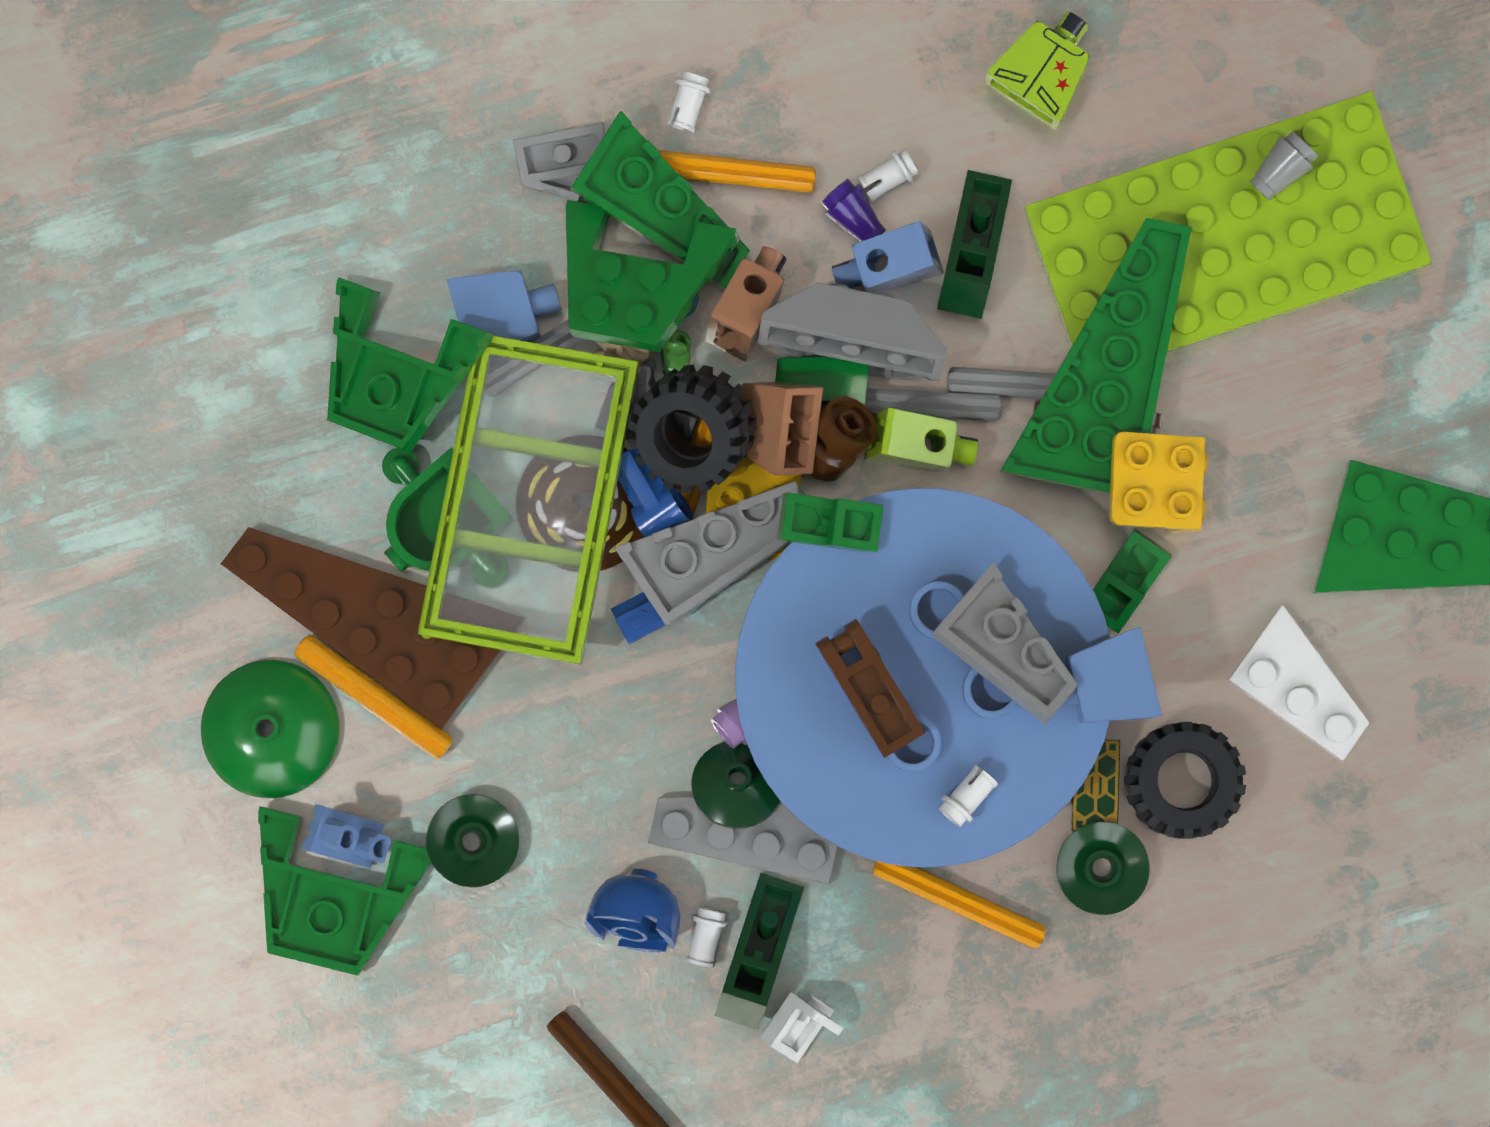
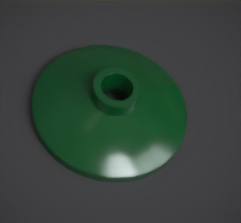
M726 742L719 743L707 750L700 757L694 768L691 781L694 801L705 817L720 826L732 829L756 826L768 819L781 802L766 783L754 762L747 744L740 743L736 748H732ZM735 772H740L746 776V780L741 784H734L729 780V777Z
M468 794L451 799L437 810L427 829L426 848L433 867L443 878L462 887H483L499 880L509 871L518 853L519 833L512 815L502 804L487 796ZM468 833L476 835L479 839V846L474 851H469L463 846V837Z
M1093 822L1076 829L1062 844L1056 862L1058 883L1067 899L1081 910L1097 915L1115 914L1133 905L1144 892L1150 873L1148 854L1140 839L1129 829L1112 822ZM1100 858L1107 859L1110 864V870L1104 876H1098L1093 871L1094 862Z

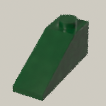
M971 170L967 171L937 305L938 310L982 319L991 285L1012 179Z
M760 873L714 1016L759 1030L804 890L803 886Z

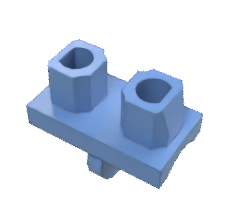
M319 804L315 805L313 811L314 820L309 824L310 834L303 841L301 849L371 868L373 861L378 863L385 861L391 843V837L382 834L385 824Z

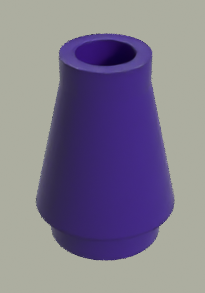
M848 178L820 202L827 210L824 214L860 242L881 235L886 231L878 220L860 185L854 186Z

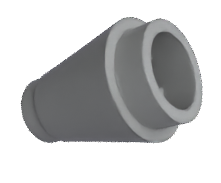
M1291 131L1284 139L1281 136L1278 138L1255 173V176L1249 182L1270 201L1275 194L1277 195L1313 169L1311 163L1318 155L1299 136Z

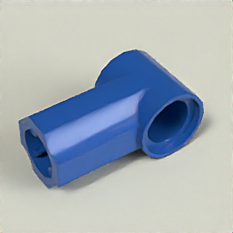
M638 448L624 452L618 480L633 505L631 513L643 536L647 537L663 529L672 528L691 521L693 514L681 492L676 487L673 490L663 487L665 480L658 476L654 481L647 475L651 469L646 464L639 466L635 459L640 453Z
M644 592L611 608L614 618L629 645L667 626ZM701 604L682 617L689 616L695 613L700 608Z

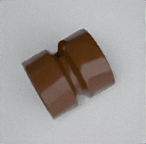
M838 396L830 400L820 411L813 474H810L814 478L825 482L836 481L875 442L878 436L877 422L869 409L858 400L847 396Z

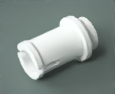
M683 72L681 79H676L675 85L678 86V90L666 125L690 133L695 132V124L704 95H709L711 91L707 88L709 79L689 72Z
M905 149L898 154L895 150L892 151L890 159L857 177L863 188L881 179L878 184L865 191L871 202H874L878 197L906 180L909 184L912 183L911 177L919 173Z
M974 765L971 772L949 797L944 795L941 798L944 803L939 807V811L958 827H961L965 821L971 823L973 818L970 815L993 788L995 789L998 786V783L986 771Z
M700 906L698 914H693L692 920L696 923L686 962L703 967H715L722 928L728 927V922L724 921L726 912Z

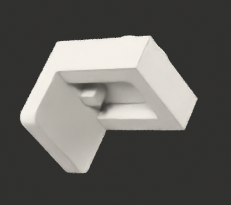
M790 992L760 1036V1039L798 1063L822 1026L838 1036L844 1028L830 1018L835 1010L814 995H811L809 1000L805 1001Z

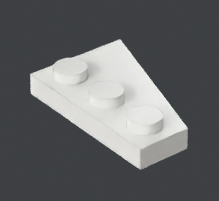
M1283 605L1277 609L1227 680L1339 761H1344L1370 724Z

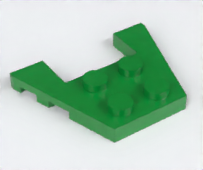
M567 200L568 321L572 336L661 352L693 307L691 301L704 283L711 282L719 270L717 265L728 250L732 252L738 244L740 237L737 229L697 222L683 264L599 250L610 215L593 204Z
M338 277L336 295L340 296L339 317H334L333 334L337 335L336 362H331L327 420L411 452L488 347L494 334L451 319L435 363L427 362L366 339L365 336L381 293Z
M260 806L258 823L260 824L261 834L260 853L264 879L263 897L267 953L356 976L360 975L430 866L431 861L427 848L394 840L382 887L291 864L302 816Z

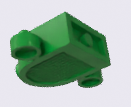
M452 447L421 474L420 461L412 451L394 448L383 459L382 470L386 478L396 485L406 486L396 495L389 507L386 530L391 546L384 551V554L401 573L409 566L426 573L430 571L453 454ZM470 469L458 529L498 536L515 520ZM459 547L454 548L450 572L458 569L470 560L473 563L472 573L474 579L484 588L497 589L503 586L509 579L510 565L504 556Z

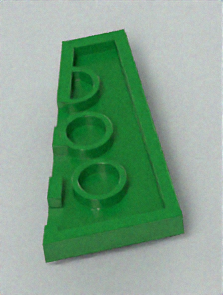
M620 111L572 184L570 190L681 263H684L697 222L724 227L728 226L711 207H708L692 190L690 184L680 174L676 173L652 143L646 140L631 124L632 122ZM740 239L733 251L728 250L717 265L719 270L711 280L713 284L723 290L728 286L742 259L746 258L750 252V249Z

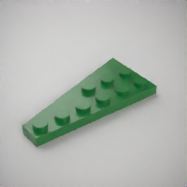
M1151 218L1145 219L1002 466L1001 473L1110 495L1113 437L1120 432L1151 434L1192 227Z
M1348 461L1312 594L1490 585V498L1358 461Z

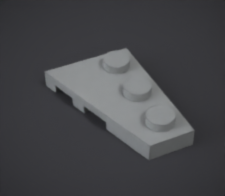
M993 562L935 629L933 637L1044 725H1047L1075 692L1078 684L1048 640L1042 638L1026 616L1028 611L1018 597H1013L1002 581L1003 575Z

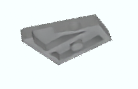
M598 123L514 139L513 144L521 185L591 204L571 191L570 188L605 135L604 124Z

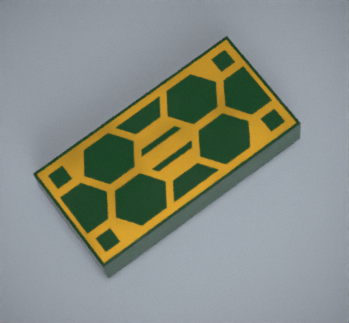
M1104 740L1095 764L1082 786L1072 797L1070 831H1075L1093 822H1112L1118 824L1120 740Z

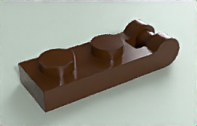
M854 619L844 625L845 631L832 639L826 636L817 641L815 645L881 755L885 758L924 735L925 731L857 619ZM856 647L863 659L847 668L840 656Z

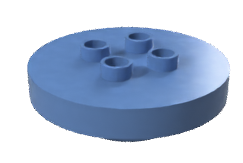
M912 488L888 491L862 498L858 501L884 505L878 552L791 543L767 571L752 598L741 629L735 663V691L738 714L745 740L754 762L766 783L779 800L803 824L842 849L864 858L907 867H944L987 858L1030 837L1051 821L1068 804L1082 786L1095 764L1105 740L1109 722L1080 723L1076 705L1060 708L1048 724L1044 725L933 637L934 631L993 562L1003 575L1002 581L1014 598H1019L1028 611L1026 616L1040 636L1048 640L1065 667L1066 657L1110 639L1104 614L1090 584L1069 554L1035 523L1006 506L965 492L938 488ZM854 619H857L925 731L924 735L885 758L881 755L815 645L817 641L826 636L832 639L845 631L844 625ZM856 647L840 656L847 668L863 659ZM977 765L986 771L998 783V786L995 789L993 788L970 815L973 818L971 823L965 821L961 827H958L939 811V807L944 803L941 798L944 795L949 797L971 772L972 767Z

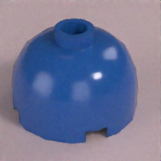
M633 869L631 874H619L607 879L597 889L589 904L584 924L588 931L602 940L605 939L606 932L621 937L622 939L618 942L620 947L642 952L660 953L666 951L668 944L672 948L675 946L681 914L675 895L665 884L658 881L659 876L645 869Z

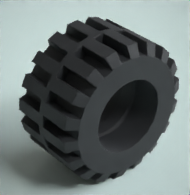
M694 364L684 365L679 371L675 368L667 372L637 402L633 409L635 415L629 420L628 429L635 432L629 438L631 449L638 448L640 452L635 457L639 466L646 464L651 469L647 473L651 479L655 481L658 476L665 480L663 487L673 490L676 485H681L682 493H692L697 487L701 492L710 490L715 483L719 485L725 481L748 455L747 452L753 446L755 437L751 434L757 428L756 418L748 416L754 410L751 400L743 401L741 395L745 390L739 383L735 387L728 383L730 375L723 371L718 376L713 375V367L703 365L697 372ZM684 410L699 416L710 430L712 446H696L685 440L675 426L674 411Z
M1179 722L1157 728L1137 743L1134 747L1135 751L1132 756H1129L1126 764L1128 769L1127 775L1124 776V786H1127L1128 796L1126 798L1129 805L1133 806L1137 818L1141 822L1146 823L1150 827L1149 829L1177 839L1205 837L1213 834V831L1218 828H1223L1230 822L1228 819L1238 812L1241 806L1239 804L1241 795H1245L1246 785H1243V775H1246L1245 766L1240 764L1238 758L1240 753L1236 746L1232 747L1227 741L1229 738L1222 732H1216L1211 729V726L1203 723ZM1177 753H1191L1200 757L1210 771L1211 787L1208 796L1202 803L1192 808H1178L1171 805L1163 798L1159 790L1158 773L1160 767L1165 760Z

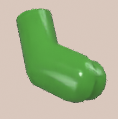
M676 330L661 350V365L664 375L675 368L679 371L684 365H690L691 339L682 330Z

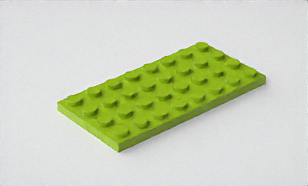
M1373 91L1024 207L1071 347L1146 218L1192 227L1167 353L1432 264ZM1293 131L1318 157L1311 163L1313 169L1277 195L1275 194L1269 201L1249 181L1255 176V173L1278 138L1281 136L1284 139Z

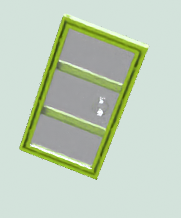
M493 336L488 347L468 373L417 634L425 639L434 637L582 665L640 367L638 361Z

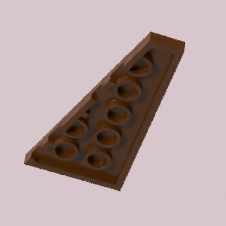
M250 527L246 529L221 563V565L442 730L502 652V650L434 637L425 639L417 634L426 585ZM447 592L441 614V619L513 633H516L526 620L523 617Z

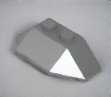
M819 282L763 311L758 344L765 347L773 346L780 353L793 358L832 357L869 365L868 375L892 380H918L925 378L930 381H940L947 351L946 347L909 301L897 299L887 293L873 294L853 290L843 284L829 285Z

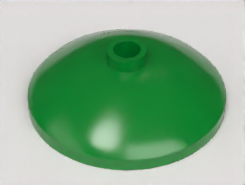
M255 661L230 672L211 692L201 719L202 745L213 770L232 788L259 798L286 797L311 786L324 774L331 764L339 743V714L330 692L311 672L285 661ZM265 719H269L274 725V731L268 737H263L258 732L259 723Z

